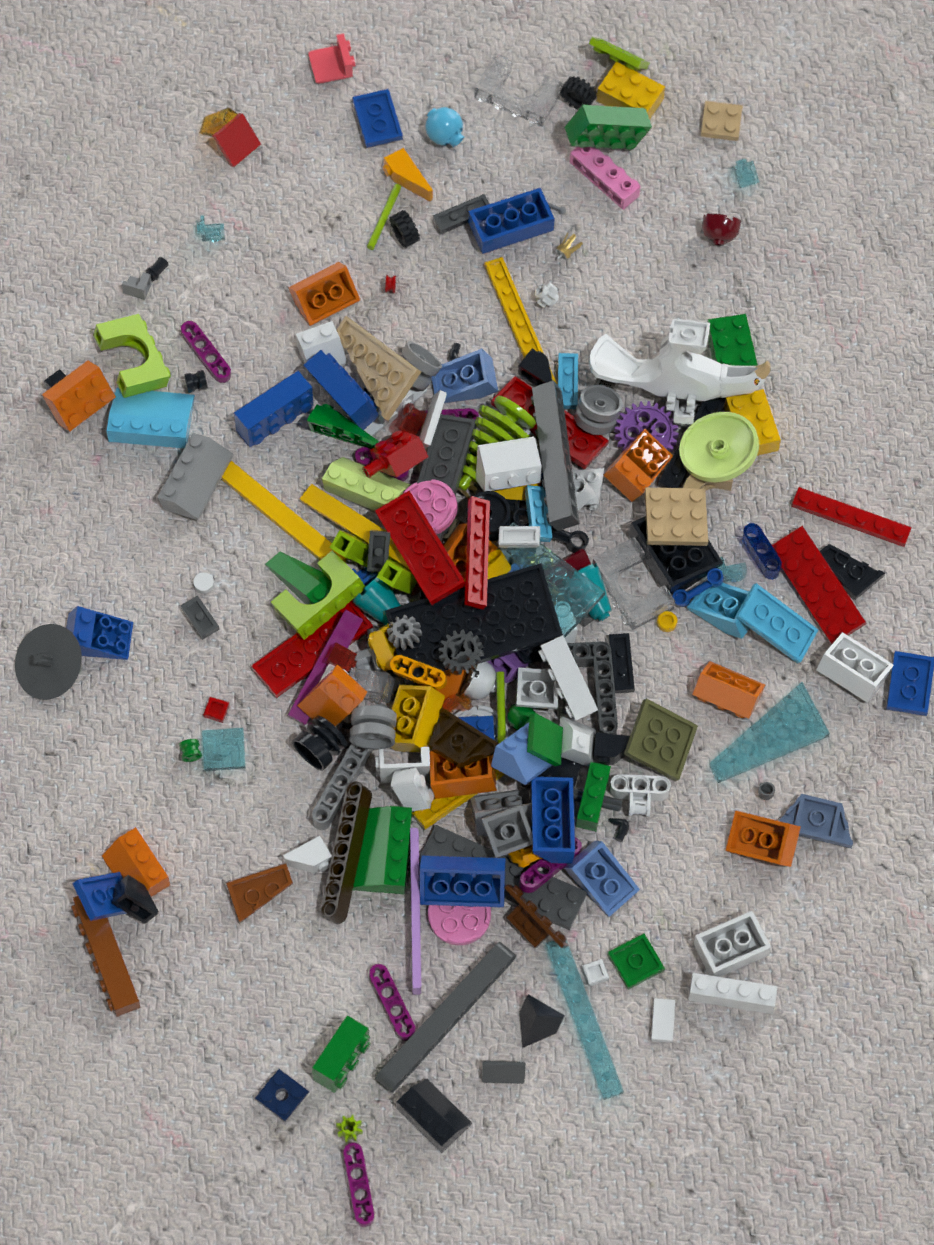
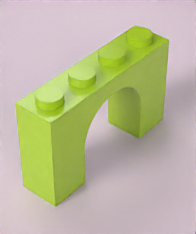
M140 314L96 324L93 336L100 351L118 346H130L137 349L145 358L144 364L119 371L116 383L124 398L167 387L171 377L168 367H165L160 351H157L154 338L149 335L147 324L142 320Z
M339 530L329 548L367 568L369 545L359 538ZM390 558L385 562L381 571L377 572V578L391 587L409 594L412 593L417 584V580L411 571Z
M333 550L317 563L323 574L332 582L331 590L323 600L315 604H302L285 589L271 601L277 613L304 640L339 610L343 609L359 593L361 594L365 588L360 577Z

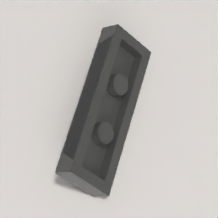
M482 194L433 215V221L439 232L443 234L467 224L470 210L489 205L490 203L485 194Z

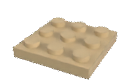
M645 488L647 545H708L705 489Z

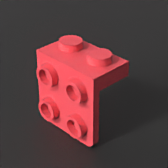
M344 33L337 35L336 46L309 52V59L316 83L320 84L353 77L355 60L354 56L349 54L351 46L349 40L345 39Z

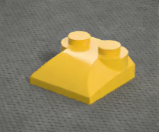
M389 623L379 630L370 633L368 638L369 647L374 650L376 655V663L384 671L392 670L390 661L397 655L393 643H390L388 640L387 629L390 628Z

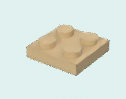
M705 101L701 137L738 141L743 105Z

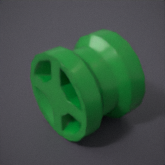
M187 739L179 743V748L183 752L181 755L182 761L194 762L202 758V753L198 749L200 746L198 739Z

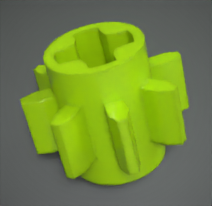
M354 1115L351 1118L342 1116V1124H336L338 1129H342L337 1133L338 1137L343 1136L345 1143L351 1139L356 1142L357 1134H363V1130L358 1128L362 1125V1121L356 1122ZM346 1126L353 1128V1131L346 1130Z

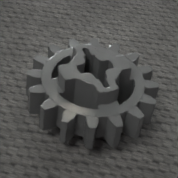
M461 630L460 634L453 631L454 636L452 637L447 634V641H441L444 648H439V653L442 654L439 658L443 662L444 668L449 667L451 673L457 670L459 675H461L462 670H465L468 674L471 667L476 670L475 663H482L480 656H484V652L481 650L483 645L482 642H479V637H473L471 631L466 635L464 630ZM471 644L474 646V652L471 650ZM448 652H450L452 655L451 660L448 657Z

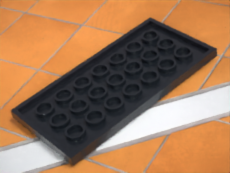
M542 563L488 579L487 606L484 609L465 605L464 586L433 605L430 604L427 598L385 610L388 623H395L396 616L402 619L405 614L408 619L414 617L415 622H419L421 625L422 636L418 637L419 643L413 642V649L408 645L405 651L402 650L401 646L395 648L397 655H403L440 669L445 674L450 673L449 667L444 668L443 662L439 658L442 655L439 653V648H444L441 641H447V634L451 637L454 636L453 631L460 634L461 630H464L466 635L471 631L473 637H479V642H482L483 645L481 650L484 652V656H480L482 663L545 644L563 635ZM471 644V650L474 652V646ZM448 652V657L451 660L452 655L450 652ZM401 661V662H400V667L406 668L407 671H408V672H407V674H408V673H409V668H408V667H405L404 664H403L402 661ZM420 667L413 671V676L421 677L424 674V669ZM404 678V682L406 685L416 683L414 681Z

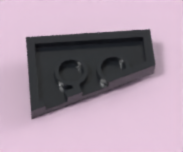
M831 544L820 550V553L843 588L855 600L885 576V572L869 567V564L852 558L850 554Z

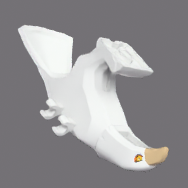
M684 319L672 320L671 333L662 339L660 354L653 359L634 358L607 334L598 339L588 359L591 374L597 378L609 382L628 384L642 388L657 396L668 397L666 410L674 411L676 398L687 399L686 413H694L696 401H708L720 397L725 398L755 392L765 382L766 377L771 371L769 361L758 366L721 364L700 355L706 349L710 323Z

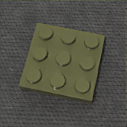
M646 698L642 701L624 755L674 781L680 780L698 725Z

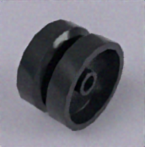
M479 492L474 497L490 501L489 540L497 541L499 539V527L510 526L509 503L504 496L497 492ZM468 505L466 509V523L468 521Z

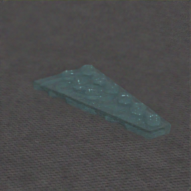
M513 522L510 526H518V525ZM540 543V548H506L519 569L542 563L564 638L605 596V591L542 543Z
M803 682L710 762L709 766L718 783L829 737L830 733Z

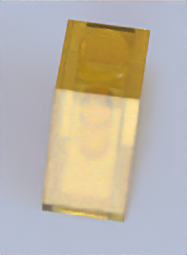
M228 107L205 116L200 133L212 136L238 114Z

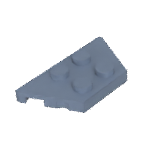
M801 794L779 820L801 826L799 836L852 849L853 840L850 837L849 826L845 819L842 803Z

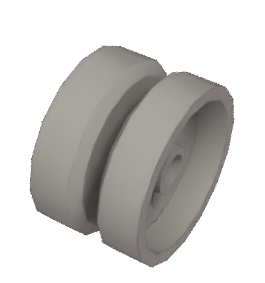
M408 341L401 350L402 355L400 356L421 371L412 386L426 390L432 381L431 376H436L442 368L441 362L424 347Z
M604 385L588 386L583 389L574 413L575 421L580 428L588 433L595 435L609 434L616 426V420H618L623 406L622 399L617 392Z
M367 705L355 708L351 716L353 727L350 729V742L353 745L366 749L378 750L392 747L395 744L394 728L396 727L397 714L393 710L382 706Z

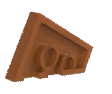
M286 863L226 883L239 924L293 885Z

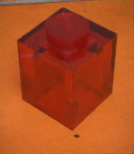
M335 642L330 646L322 663L338 665L347 672L352 671L357 663L355 660L357 654Z

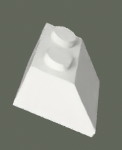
M332 321L296 334V344L304 363L308 362L316 353L322 350L326 355L330 353L341 366L347 364L340 337Z
M518 668L516 706L558 709V692L556 688L559 687L557 680L552 681L546 669Z

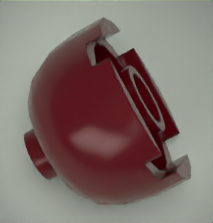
M709 213L707 216L703 215L702 230L704 235L713 241L712 244L724 246L725 242H731L738 236L741 227L740 219L733 217L730 220L727 218V215Z

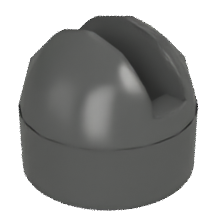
M770 782L761 783L758 789L759 797L763 800L772 799L775 794V786Z

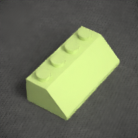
M344 457L332 462L322 477L325 491L373 511L399 497L411 486L381 472L368 478L362 470L364 465Z

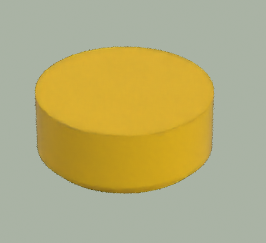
M664 611L659 614L657 619L658 628L663 632L673 631L677 627L678 622L676 615L670 611Z

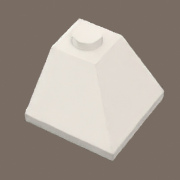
M561 717L560 726L563 727L561 757L590 767L594 757L596 729Z

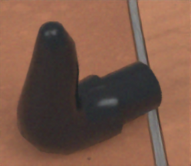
M454 343L450 349L449 361L459 358L458 354L461 347L459 343Z
M609 818L611 824L619 826L615 839L622 842L628 833L629 822L626 819Z

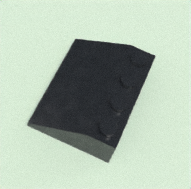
M646 516L631 522L628 534L668 598L673 596L676 590L688 589L707 576L711 569L719 568L723 565V561L709 539L707 546L647 545Z

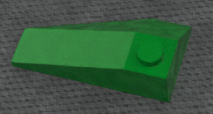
M317 404L307 419L310 430L321 435L369 449L375 448V445L380 442L328 404H323L322 406Z
M281 551L265 563V566L305 604L320 602L331 590L332 582L322 571Z

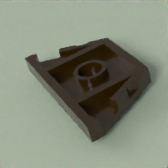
M443 707L440 709V718L438 723L435 724L434 734L429 742L431 750L459 768L494 754L495 747L499 744L498 742Z

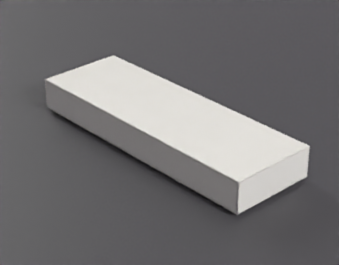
M441 390L432 396L421 431L420 439L425 449L432 443L447 395L446 392Z

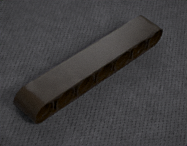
M358 781L349 783L345 791L321 905L322 915L335 924L343 923L348 915L372 799V792Z

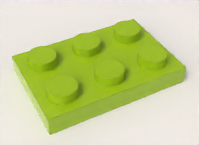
M592 37L589 42L590 45L594 46V51L606 55L610 54L609 58L617 62H626L625 66L633 70L647 69L650 62L601 38Z

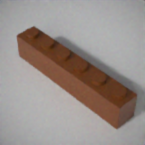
M78 896L73 897L75 905H72L71 908L75 918L79 917L81 920V924H78L81 935L87 936L88 942L85 945L89 955L93 954L96 960L92 962L96 974L101 973L102 980L99 982L103 993L108 992L110 997L106 1000L110 1012L115 1011L118 1017L141 1008L108 918L90 921Z

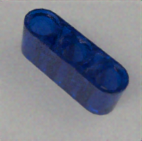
M755 523L747 524L742 535L744 546L763 576L770 580L776 579L780 574L782 566L780 557L760 526ZM752 533V534H755L756 536H755V537H750V536H748L747 534ZM763 549L766 553H760L757 550ZM773 565L776 569H770L767 566Z

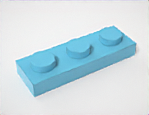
M576 353L558 354V386L562 390L564 409H576L578 405V354Z
M527 485L525 497L529 526H540V541L550 542L552 540V530L546 517L548 513V508L544 501L546 491L541 486Z

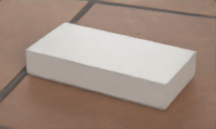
M500 526L499 548H540V526Z
M654 998L651 1041L673 1043L675 1000Z

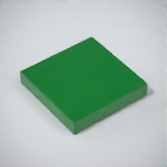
M537 713L530 714L527 752L555 767L561 765L563 727Z
M645 933L607 953L628 990L665 971L664 965Z

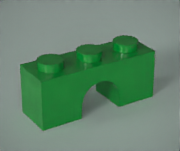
M594 762L590 763L577 817V828L597 832L611 766Z

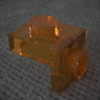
M457 693L452 699L448 697L442 705L450 713L459 704L468 711L474 706L471 704L472 700L464 693L462 695Z

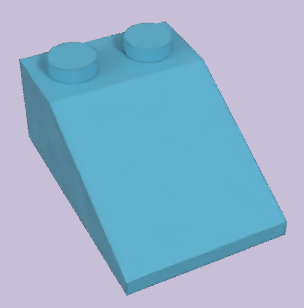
M722 583L719 587H710L695 596L687 606L689 611L726 634L742 639L750 629L735 618L749 591Z

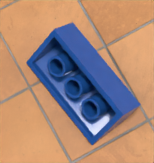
M536 777L531 781L533 853L550 863L573 864L575 855L573 778Z
M422 856L420 864V905L504 908L506 858Z

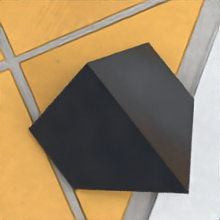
M529 994L520 1010L522 1048L556 1034L565 1017L564 1014Z

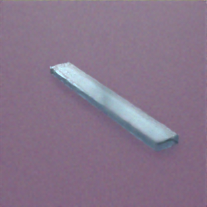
M554 940L545 943L603 1100L623 1094L624 1090L569 946L561 948Z

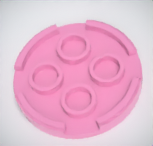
M433 479L420 483L416 482L403 492L404 494L410 490L436 534L446 530L454 521L458 509L457 499L452 489L445 483Z
M429 905L428 921L432 931L439 939L452 945H467L477 941L485 934L491 920L490 907Z

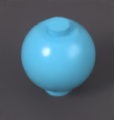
M440 107L438 109L433 108L427 114L428 118L425 123V129L428 137L438 145L451 144L454 148L465 138L461 134L463 130L462 118L455 110L448 107Z

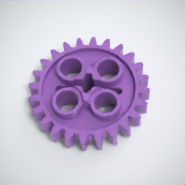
M640 401L639 407L633 403L631 406L632 410L626 407L625 414L620 413L619 418L621 420H616L618 427L614 429V432L618 434L615 435L614 439L620 440L617 443V447L623 446L621 453L635 439L630 437L628 433L635 432L638 436L644 429L648 430L654 419L657 421L652 425L650 434L669 452H673V446H676L677 443L675 438H678L679 433L674 431L678 430V425H673L674 418L669 419L671 411L664 413L665 406L658 409V403L652 407L650 401L647 402V406H644L642 401ZM646 417L648 422H641L639 418ZM663 428L665 432L658 433L655 429Z

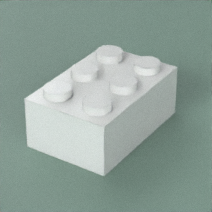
M753 911L695 935L693 943L708 974L717 977L767 957L771 950V946Z

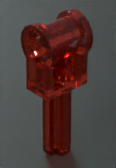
M409 402L403 408L394 426L399 430L416 435L419 428L425 422L427 412L424 410L420 411L414 407L413 403Z

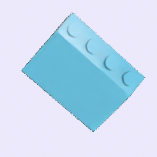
M116 388V397L113 399L107 424L109 442L185 448L189 439L195 395L149 391L124 398L120 389Z

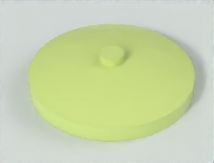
M716 412L698 419L685 431L680 442V457L685 469L695 478L706 482H723L736 478L753 464L759 451V438L755 427L745 417L732 412Z

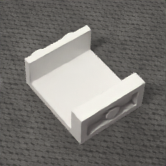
M421 747V763L384 764L383 749H379V756H375L376 777L380 776L381 784L391 783L395 771H402L407 768L413 769L414 767L420 775L425 777V781H430L429 747Z

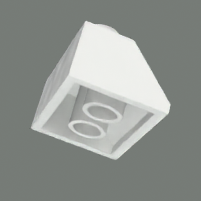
M528 437L478 445L476 481L483 491L540 483L542 465L535 438Z
M842 632L824 653L817 671L868 703L879 690L894 665Z

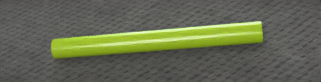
M399 184L394 185L369 240L367 248L370 250H374L402 188Z
M499 671L496 672L498 743H501L506 739L504 672Z

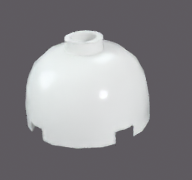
M487 661L476 664V670L472 667L469 669L467 681L462 686V695L478 700L487 697L490 692H495L497 688L495 681L496 671Z

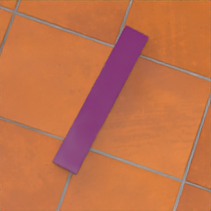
M348 610L343 612L287 715L288 717L304 726L306 725L310 717L297 705L320 682L328 664L339 665L363 621L362 618Z

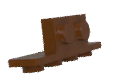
M507 884L504 887L519 903L506 918L535 948L549 935L561 948L569 946L565 942L567 940L565 935L559 930L556 932L551 927L553 923L545 915L541 916L537 912L538 907L531 900L526 901L522 896L524 894L517 885Z

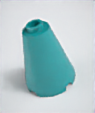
M597 563L588 565L575 572L572 580L568 577L562 582L563 587L594 620L598 619L601 622L610 617L609 612L612 609Z
M376 577L364 588L365 590L361 594L359 593L355 597L353 604L382 624L387 625L388 619L385 610L401 606L390 586Z

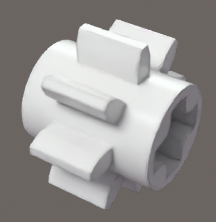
M548 283L547 286L545 284L538 286L535 291L537 303L543 308L546 305L553 306L559 298L558 290H556L557 287L551 283Z

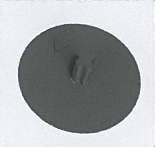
M45 624L33 629L22 640L16 653L15 672L20 686L26 693L37 699L48 700L64 694L74 684L80 672L82 662L80 645L74 634L61 625Z

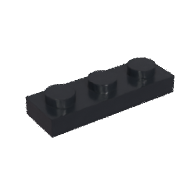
M629 633L609 634L615 693L634 692L635 686Z

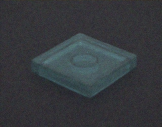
M243 728L202 730L204 771L246 768Z

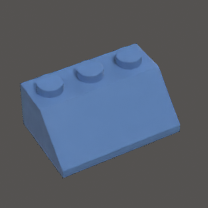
M529 723L495 747L491 767L524 785L552 766L527 752Z

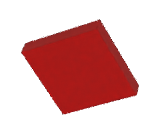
M239 113L212 135L231 167H235L261 145L243 113Z

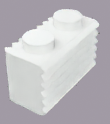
M415 767L394 772L391 787L396 796L398 795L403 807H411L412 811L430 809L431 803L434 800L432 789H428L425 784V777L420 775Z

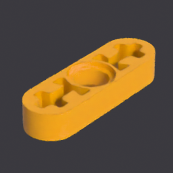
M396 655L390 661L393 673L424 686H431L436 690L444 688L447 684V677L440 669L403 655ZM402 661L404 666L409 668V673L407 674V669L400 667L398 670L395 664H400ZM418 667L423 668L424 674L421 677L413 676L414 669ZM430 671V676L435 678L440 675L442 681H437L435 684L434 680L428 677V672Z

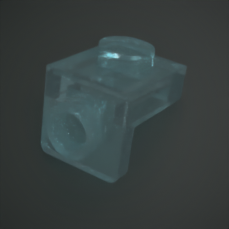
M744 158L735 161L736 165L731 166L732 170H735L740 188L759 183L753 160L747 161Z
M204 215L200 216V223H197V233L201 234L202 241L218 242L225 240L224 223L205 225Z
M723 556L720 557L723 565L717 569H720L723 573V583L728 581L738 582L746 578L747 567L745 562L725 566Z

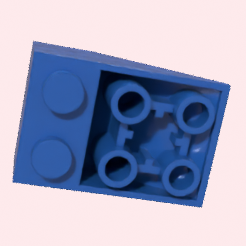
M80 606L75 607L68 613L66 628L76 637L82 656L128 660L133 629L132 621Z

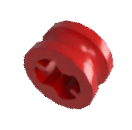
M386 275V293L388 291L395 293L396 275L393 277Z

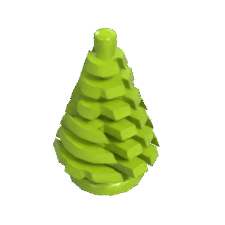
M500 395L497 396L494 403L501 413L488 406H480L479 415L481 417H477L475 422L479 430L473 429L472 433L473 440L478 444L474 441H470L469 451L476 455V457L467 453L466 463L469 467L464 465L463 477L458 486L459 489L466 491L471 481L477 483L478 445L529 437L519 426L531 429L536 425V421L527 411L513 401Z

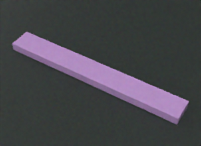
M410 828L413 995H420L419 829Z

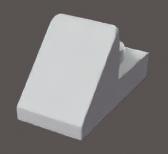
M676 398L673 425L689 428L693 424L694 413H686L687 399Z

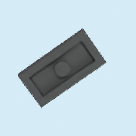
M199 596L181 605V610L202 640L220 630L219 625Z

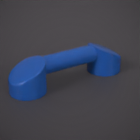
M717 568L711 569L707 573L708 580L688 592L683 589L676 590L672 596L675 605L686 607L689 605L690 599L708 588L719 587L724 580L722 571Z

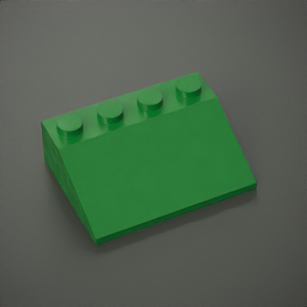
M385 806L369 809L353 886L354 891L405 895L410 828L412 824L411 807Z

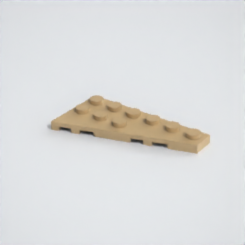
M345 316L337 328L341 343L347 349L352 363L356 365L357 372L367 390L374 397V402L380 408L383 418L389 421L421 371L351 318Z

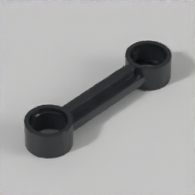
M517 509L511 519L512 526H529V523L520 524L516 520L517 515H523L528 519L527 509ZM551 525L552 538L566 543L571 552L575 553L581 549H586L589 543L586 533L579 530L572 533L565 530L557 531ZM574 537L580 538L584 542V546H575L571 539Z

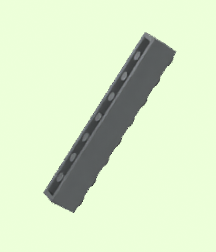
M553 380L533 387L531 401L535 407V412L533 413L534 420L537 423L535 433L539 440L537 448L542 461L541 471L544 476L542 485L546 491V496L544 497L548 508L546 517L549 525L560 531L578 525L580 522L562 390Z

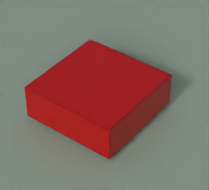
M210 697L203 717L223 723L230 703Z

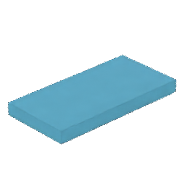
M757 583L753 584L735 618L797 664L801 663L818 632L816 627Z

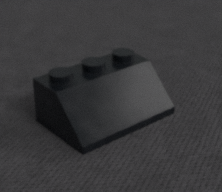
M428 1079L412 1086L396 1101V1109L441 1154L472 1125V1122Z

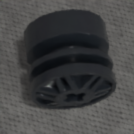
M317 715L312 720V723L307 725L308 732L301 731L292 740V744L306 762L317 770L323 771L333 761L331 754L339 755L340 750L347 747V741L332 723Z

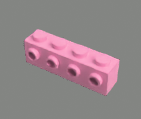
M576 147L570 152V163L622 210L640 196L639 183L635 179H631L623 168L615 165L608 155H604L599 148Z

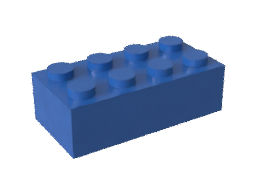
M541 188L470 210L468 219L482 254L554 231L555 221Z
M320 350L304 364L316 381L361 429H366L379 417V413L376 411L378 406L330 353L326 355Z
M296 371L234 412L236 432L249 448L260 444L265 437L277 433L282 426L292 423L297 416L311 410L312 406H314L312 386L299 371Z

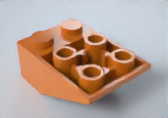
M644 429L603 475L633 502L644 493L645 488L651 485L673 455Z

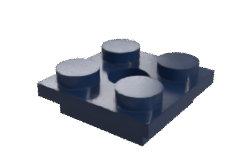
M278 1069L255 1097V1100L286 1122L309 1094V1091L281 1069ZM281 1091L288 1094V1098L284 1101L276 1098V1095Z

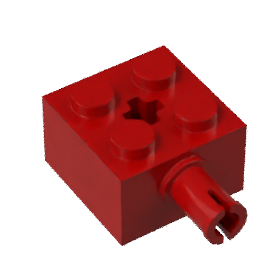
M399 430L392 433L391 437L386 441L378 442L375 448L370 450L374 461L362 467V470L368 478H371V476L379 471L398 477L429 456L419 436Z

